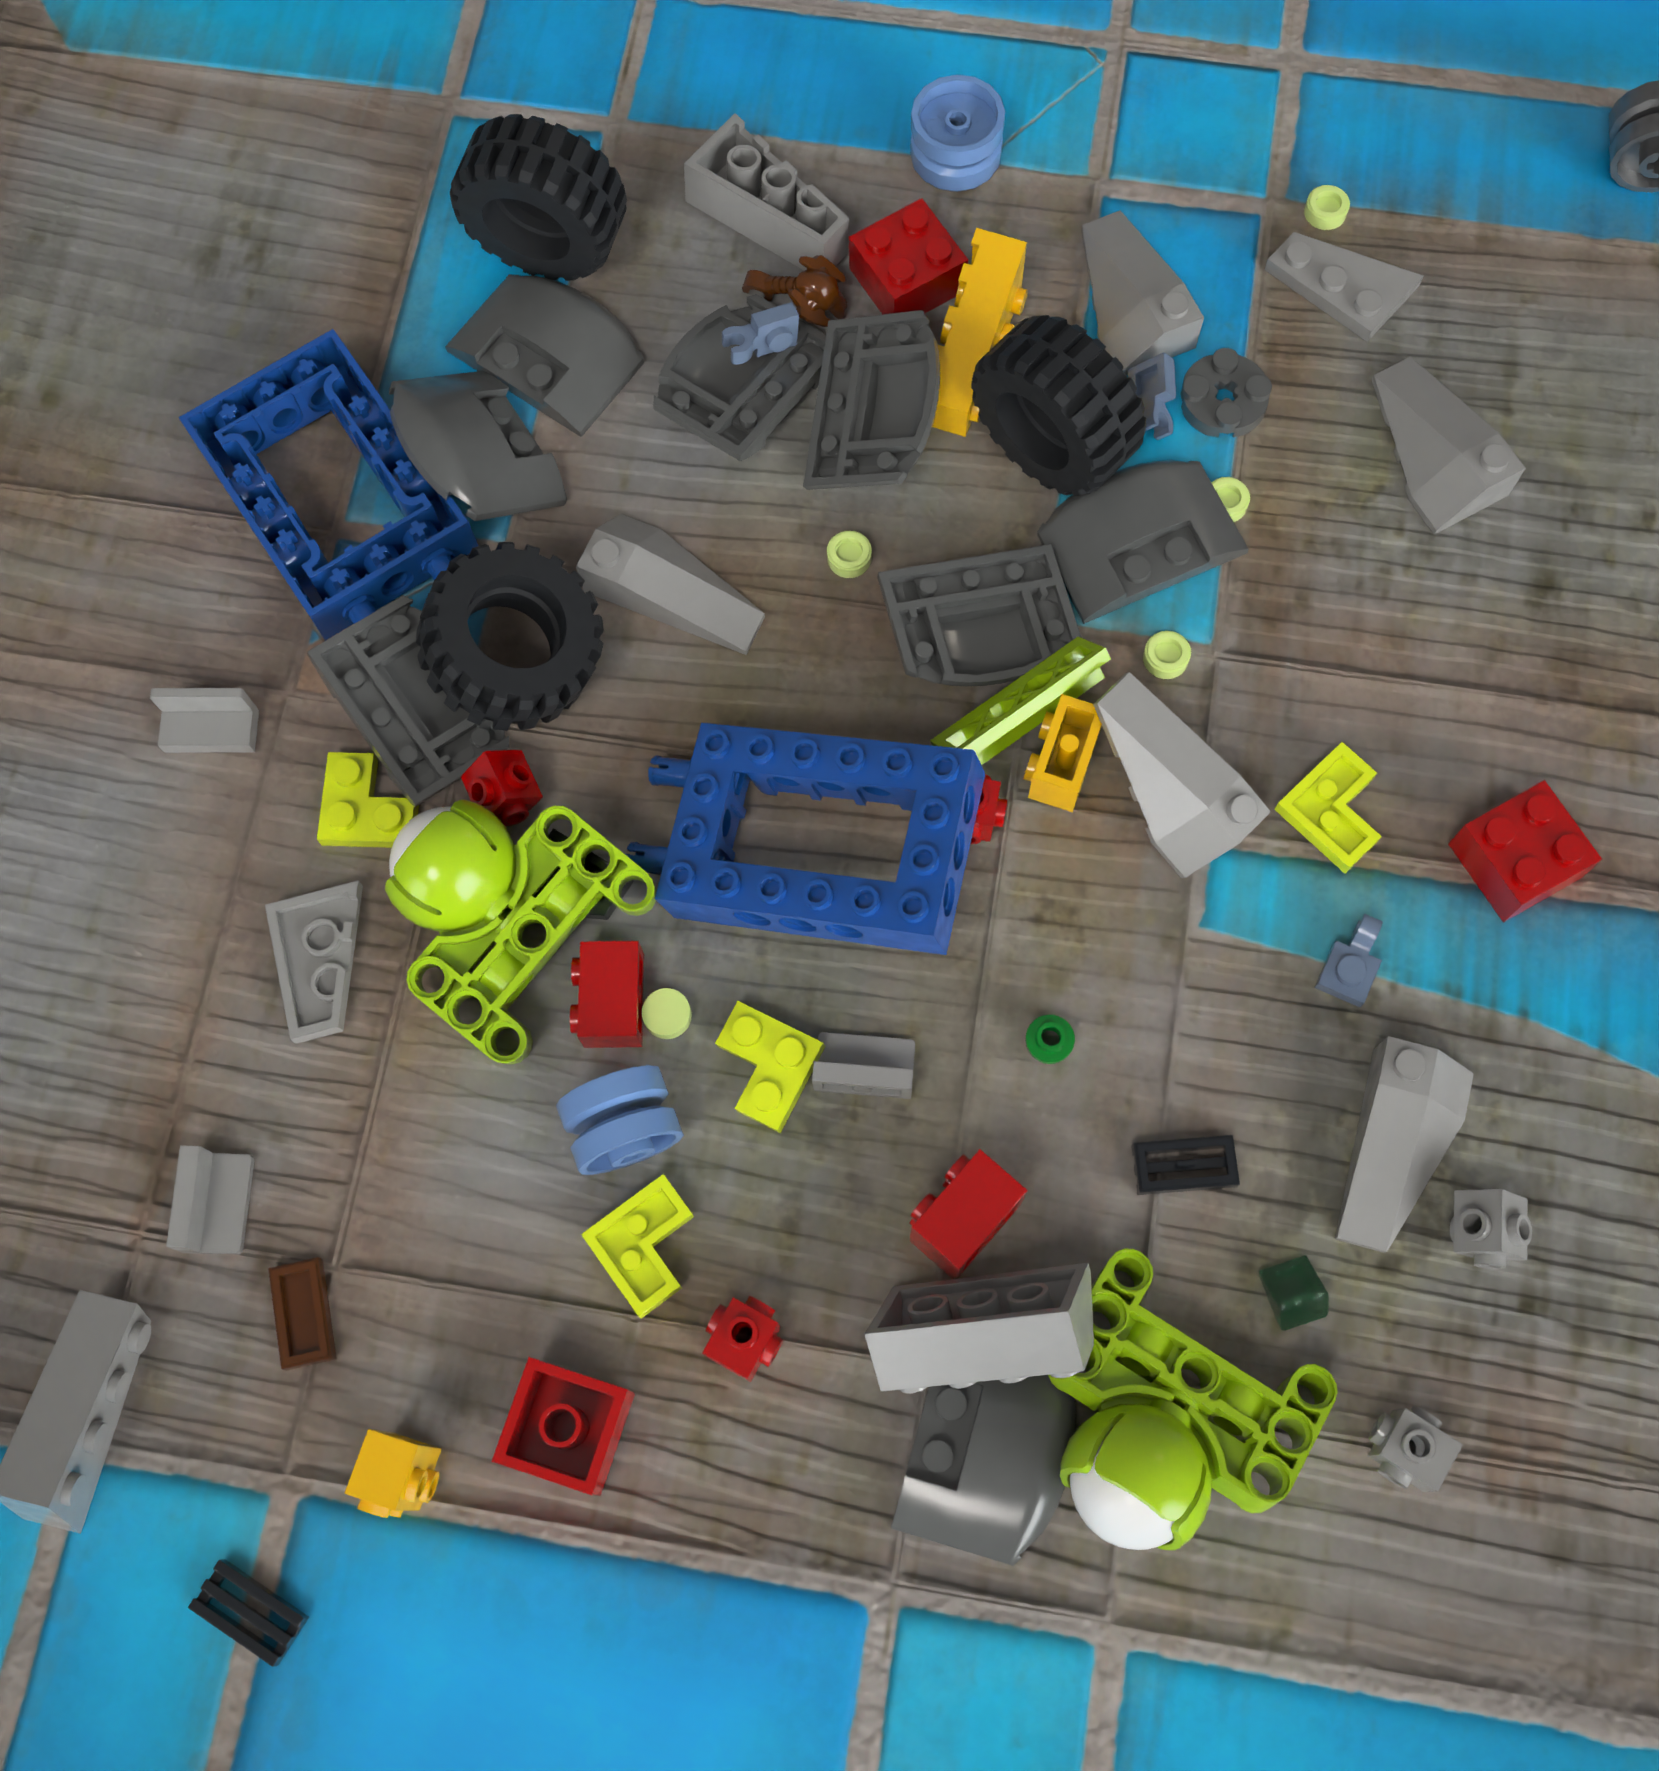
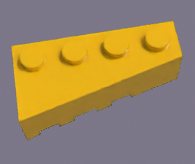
M977 227L971 241V246H973L971 265L963 264L958 279L959 286L955 305H949L944 319L940 343L945 344V346L938 345L940 389L936 415L932 426L966 437L972 421L977 423L980 421L978 416L980 410L977 406H974L972 398L973 389H971L975 366L987 352L1014 328V325L1010 324L1013 314L1021 315L1028 294V289L1022 288L1027 242Z

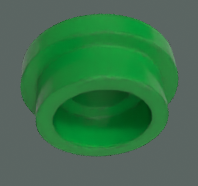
M1043 1015L1036 1018L1029 1025L1025 1043L1033 1058L1045 1064H1056L1065 1060L1071 1054L1075 1044V1034L1071 1025L1065 1019L1056 1015ZM1045 1031H1054L1059 1036L1060 1041L1054 1046H1049L1043 1042L1041 1035Z

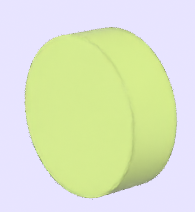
M1333 185L1316 187L1310 192L1305 204L1304 215L1306 220L1312 226L1321 230H1332L1339 227L1345 221L1350 208L1349 197L1342 189Z
M1221 477L1211 482L1233 522L1241 519L1246 513L1250 502V493L1245 484L1232 477Z
M843 531L831 538L827 546V562L835 574L844 578H855L865 573L870 567L872 548L869 540L863 534L856 531Z
M1161 631L1151 636L1146 643L1143 653V662L1146 669L1152 675L1161 679H1173L1180 676L1186 670L1191 658V648L1188 641L1181 634L1174 631Z
M662 988L652 992L645 999L642 1006V1019L652 1035L661 1039H673L682 1035L690 1025L692 1017L691 1008L686 997L679 991L671 988Z

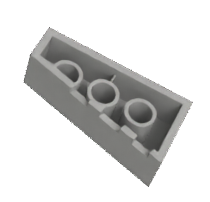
M736 113L684 163L685 202L800 269L807 270L806 267L799 263L801 256L813 258L816 255H822L837 266L847 255L849 217L813 184L806 185L797 177V169L787 160L784 162L778 160L769 151V144L760 135L753 137L745 129V122Z
M79 1290L0 1464V1503L22 1519L81 1534L140 1354L147 1347L151 1336V1320L137 1303Z

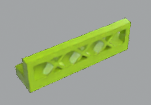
M1076 637L931 739L930 743L932 746L972 749L975 751L981 765H983L1041 724L1047 711L1055 714L1061 694L1078 698L1102 681L1105 676L1100 667L1111 660L1106 648L1081 637Z

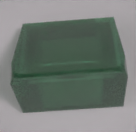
M1306 1255L1259 1271L1260 1280L1276 1321L1282 1331L1316 1321L1329 1314V1294Z

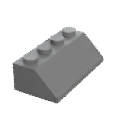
M1081 1263L893 1286L864 1334L880 1391L900 1390L902 1393H916L927 1387L949 1385L952 1388L959 1389L969 1387L981 1381L1000 1380L1002 1383H1016L1030 1376L1051 1375L1054 1378H1067L1080 1371H1085L1094 1346L1091 1271L1089 1264Z

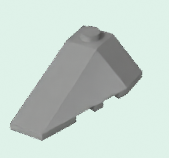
M1121 210L1083 224L1081 232L1087 271L1091 279L1092 303L1097 318L1098 340L1106 346L1105 350L1113 358L1116 356L1124 366L1122 370L1126 376L1128 375V369L1163 352L1170 357H1175L1195 349L1204 316L1184 282Z
M1411 356L1373 376L1372 383L1384 422L1390 427L1396 445L1394 454L1397 463L1402 464L1407 480L1405 489L1408 499L1434 535L1509 496L1526 468L1498 431Z
M623 514L616 516L595 529L576 565L578 574L585 581L582 586L584 592L591 591L598 598L744 655H747L765 619V613L663 530Z
M1130 672L1125 673L1093 704L1116 758H1120L1131 784L1128 789L1133 801H1138L1148 827L1145 829L1152 845L1180 878H1186L1240 844L1271 812L1237 771Z
M1388 1036L1373 1050L1335 1235L1336 1240L1386 1253L1464 1123L1474 1073L1439 1049Z

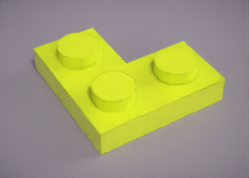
M1343 742L1280 800L1274 809L1345 874L1382 837L1347 806L1375 778L1377 772Z
M328 752L317 832V841L322 846L392 848L400 830L418 815L419 805L414 807L407 798L374 797L378 759L374 753Z
M737 1001L715 1042L719 1048L757 1066L734 1109L781 1133L813 1072L814 1061L819 1060L826 1047L824 1043L740 1001Z
M664 1174L581 1234L641 1319L682 1289L679 1282L654 1249V1246L694 1217Z

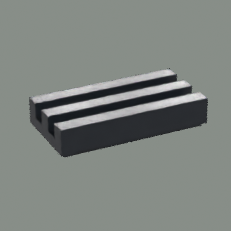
M1233 1135L1137 1142L1131 1145L1132 1156H1134L1135 1160L1134 1172L1137 1176V1195L1235 1188L1240 1185ZM1210 1149L1224 1150V1157L1146 1163L1145 1156L1148 1154ZM1226 1168L1227 1175L1159 1181H1149L1148 1174Z
M226 1559L218 1560L213 1568L215 1570L209 1579L205 1580L200 1588L202 1589L201 1593L197 1598H193L187 1608L272 1667L278 1666L309 1616ZM225 1578L289 1621L291 1624L288 1629L284 1630L223 1588L221 1584ZM215 1598L278 1642L276 1648L210 1604L211 1599Z

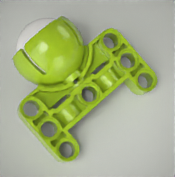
M464 799L456 801L452 807H438L422 812L411 819L400 830L391 848L389 859L391 878L386 881L385 891L391 903L405 918L420 927L440 932V936L437 935L417 960L411 964L407 971L406 981L408 988L414 996L486 1056L497 1063L504 1064L522 1062L528 1057L533 1043L530 1031L507 1011L508 1008L603 896L628 915L639 916L646 914L653 908L656 903L654 898L657 891L655 883L645 870L572 810L564 806L555 805L541 812L535 822L517 841V844L514 845L505 825L494 813L478 803ZM560 819L570 821L573 827L569 838L562 842L549 840L548 829L553 822ZM597 849L608 852L610 862L605 870L599 873H591L585 869V859L590 852ZM559 867L560 870H559V871L555 874V876L549 881V883H548V884L544 887V889L538 894V896H537L536 898H534L533 896L539 891V889L544 885V883L550 878V876H551V875L556 871V869ZM632 880H640L647 885L646 897L637 904H628L622 900L621 896L624 885ZM533 923L543 924L546 929V939L543 944L536 948H526L522 941V934L525 928ZM493 943H497L493 947V949L487 954V956L481 961V963L476 967V969L471 973V969L488 951V949L493 945ZM440 967L444 973L442 987L433 993L426 992L422 985L424 973L429 968ZM475 997L481 1003L482 1014L476 1022L465 1024L460 1019L459 1007L466 999ZM512 1028L519 1035V1047L513 1054L504 1056L497 1050L496 1038L504 1029Z
M1122 1249L1115 1252L1108 1260L1091 1286L1092 1311L1104 1314L1110 1322L1111 1329H1101L1093 1323L1094 1346L1086 1365V1372L1077 1373L1067 1378H1054L1048 1375L1051 1383L1056 1388L1066 1392L1093 1411L1099 1410V1412L1081 1423L1069 1439L1061 1460L1060 1478L1065 1487L1071 1488L1072 1498L1080 1517L1101 1539L1126 1549L1146 1550L1157 1547L1162 1550L1173 1551L1180 1549L1189 1542L1203 1523L1211 1502L1212 1488L1249 1513H1262L1282 1501L1289 1494L1336 1401L1338 1393L1337 1384L1332 1374L1324 1367L1316 1364H1306L1295 1370L1282 1381L1276 1391H1273L1140 1306L1139 1303L1152 1282L1153 1267L1149 1259L1142 1252L1135 1249ZM1114 1271H1123L1130 1275L1134 1281V1287H1126L1118 1282ZM1181 1369L1193 1371L1200 1380L1201 1388L1195 1389L1186 1384L1182 1378ZM1297 1384H1301L1311 1391L1314 1396V1404L1307 1403L1301 1398L1298 1393ZM1275 1428L1283 1429L1289 1434L1292 1440V1449L1283 1447L1277 1441ZM1252 1472H1257L1266 1478L1270 1488L1269 1495L1260 1493L1254 1487L1251 1478Z

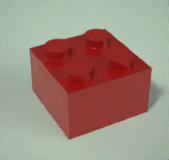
M923 198L849 236V269L882 315L919 310L927 313L956 297L959 286L958 279L963 264H968V258Z
M1545 780L1465 824L1448 843L1503 923L1581 879L1603 860Z
M981 1149L971 1159L963 1154L945 1174L944 1178L946 1180L942 1185L945 1189L937 1198L932 1193L927 1194L910 1215L912 1217L909 1222L912 1225L910 1242L952 1279H958L1018 1210L1028 1191Z
M528 1357L491 1462L592 1496H601L635 1393L628 1389Z

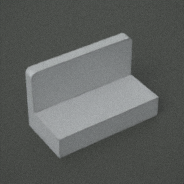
M151 689L150 699L162 711L158 747L164 753L255 752L259 709L243 689Z
M821 1032L818 1035V1040L823 1042L826 1047L819 1060L814 1061L812 1075L814 1091L911 1099L915 1056L914 1040Z
M180 1145L166 1247L182 1253L239 1255L243 1252L254 1169L253 1156L249 1154L212 1153L201 1146Z

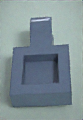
M790 302L751 314V324L731 326L722 331L723 347L740 345L731 348L732 364L737 365L747 362L751 358L753 351L756 357H760L773 352H781L797 345L799 314L793 303Z
M1163 352L1128 369V377L1132 378L1137 387L1135 393L1137 397L1142 398L1144 404L1143 416L1146 417L1145 431L1154 428V438L1156 440L1173 433V421L1165 403L1176 398L1174 359Z
M1364 914L1362 920L1357 922L1348 945L1335 941L1314 988L1361 1007L1366 1001L1382 960L1369 955V952L1380 932L1383 921Z

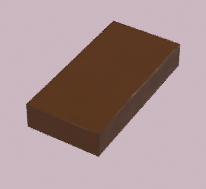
M316 1257L268 1268L281 1369L287 1371L336 1360L323 1259Z

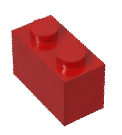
M639 941L580 942V957H573L571 962L572 985L579 986L578 1004H571L570 1006L571 1033H577V1037L584 1048L642 1047L644 953Z

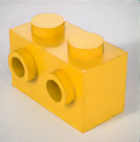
M1061 694L1055 714L1046 712L1038 735L1039 739L1045 740L1041 754L1032 752L1023 778L1031 782L1029 799L1073 813L1102 728L1092 703Z
M368 1429L344 1494L360 1499L357 1509L384 1518H388L389 1515L401 1518L403 1511H420L422 1503H429L435 1493L440 1474L434 1469L442 1448L397 1433Z

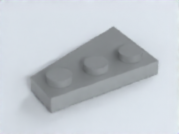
M1293 232L1267 259L1264 269L1367 342L1420 286L1424 277L1409 270Z
M358 880L265 905L290 1040L295 1044L343 1032L363 891V885Z

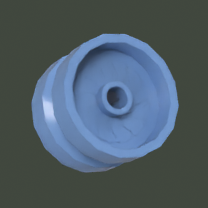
M965 75L940 77L924 86L914 99L911 112L912 135L910 140V156L915 171L925 182L938 189L958 192L974 189L985 183L998 169L1002 153L1005 109L1000 95L990 84L976 77Z
M638 1066L612 1072L593 1079L560 1098L556 1107L563 1128L567 1133L579 1135L570 1148L581 1175L606 1173L641 1162L667 1150L678 1143L684 1136L674 1108L660 1106L669 1093L658 1066Z

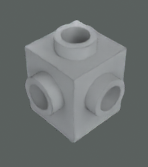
M1504 1189L1454 1190V1217L1450 1222V1236L1454 1243L1453 1252L1473 1258L1474 1266L1488 1269L1507 1268V1260H1527V1245L1532 1238V1226L1527 1216L1528 1199Z
M1413 1406L1411 1411L1407 1408L1392 1410L1390 1415L1384 1412L1378 1418L1368 1437V1440L1374 1444L1367 1456L1381 1464L1378 1473L1392 1483L1404 1489H1407L1409 1484H1412L1423 1492H1438L1463 1444L1440 1430L1442 1422L1438 1418L1419 1407Z

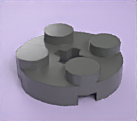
M1221 348L1214 355L1205 356L1195 362L1187 371L1181 389L1182 412L1191 426L1207 436L1219 437L1220 433H1234L1233 437L1243 436L1255 429L1262 421L1268 407L1272 384L1261 368L1253 361L1238 355L1233 349ZM1226 389L1231 391L1235 400L1232 401L1229 398H1225L1222 401L1216 398L1218 390Z

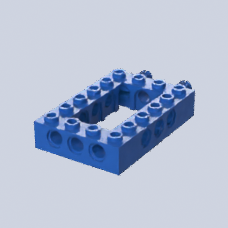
M334 329L178 417L325 641L374 613L380 607L430 577L435 580L440 571L447 570L451 560L460 554L467 556L472 548L479 546L469 521L452 497L449 496L445 500L415 468L396 435L389 407ZM332 411L404 518L394 524L391 521L383 525V531L354 548L352 545L343 549L344 554L328 563L320 547L311 538L292 505H289L270 472L266 471L257 454Z
M701 723L691 760L665 758L658 755L651 759L650 763L652 765L659 766V768L649 767L648 769L651 785L684 788L668 847L631 842L627 850L635 852V855H625L647 873L661 875L654 899L674 918L947 955L986 774L974 750ZM750 779L758 790L767 795L777 796L778 792L809 795L812 800L821 801L823 796L854 800L857 805L866 806L867 801L899 805L902 810L912 811L896 882L734 862L736 853L732 848L740 818L745 819L747 810L743 805Z

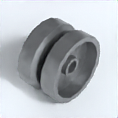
M1659 80L1647 82L1629 90L1615 102L1609 113L1611 177L1619 186L1636 192H1659Z

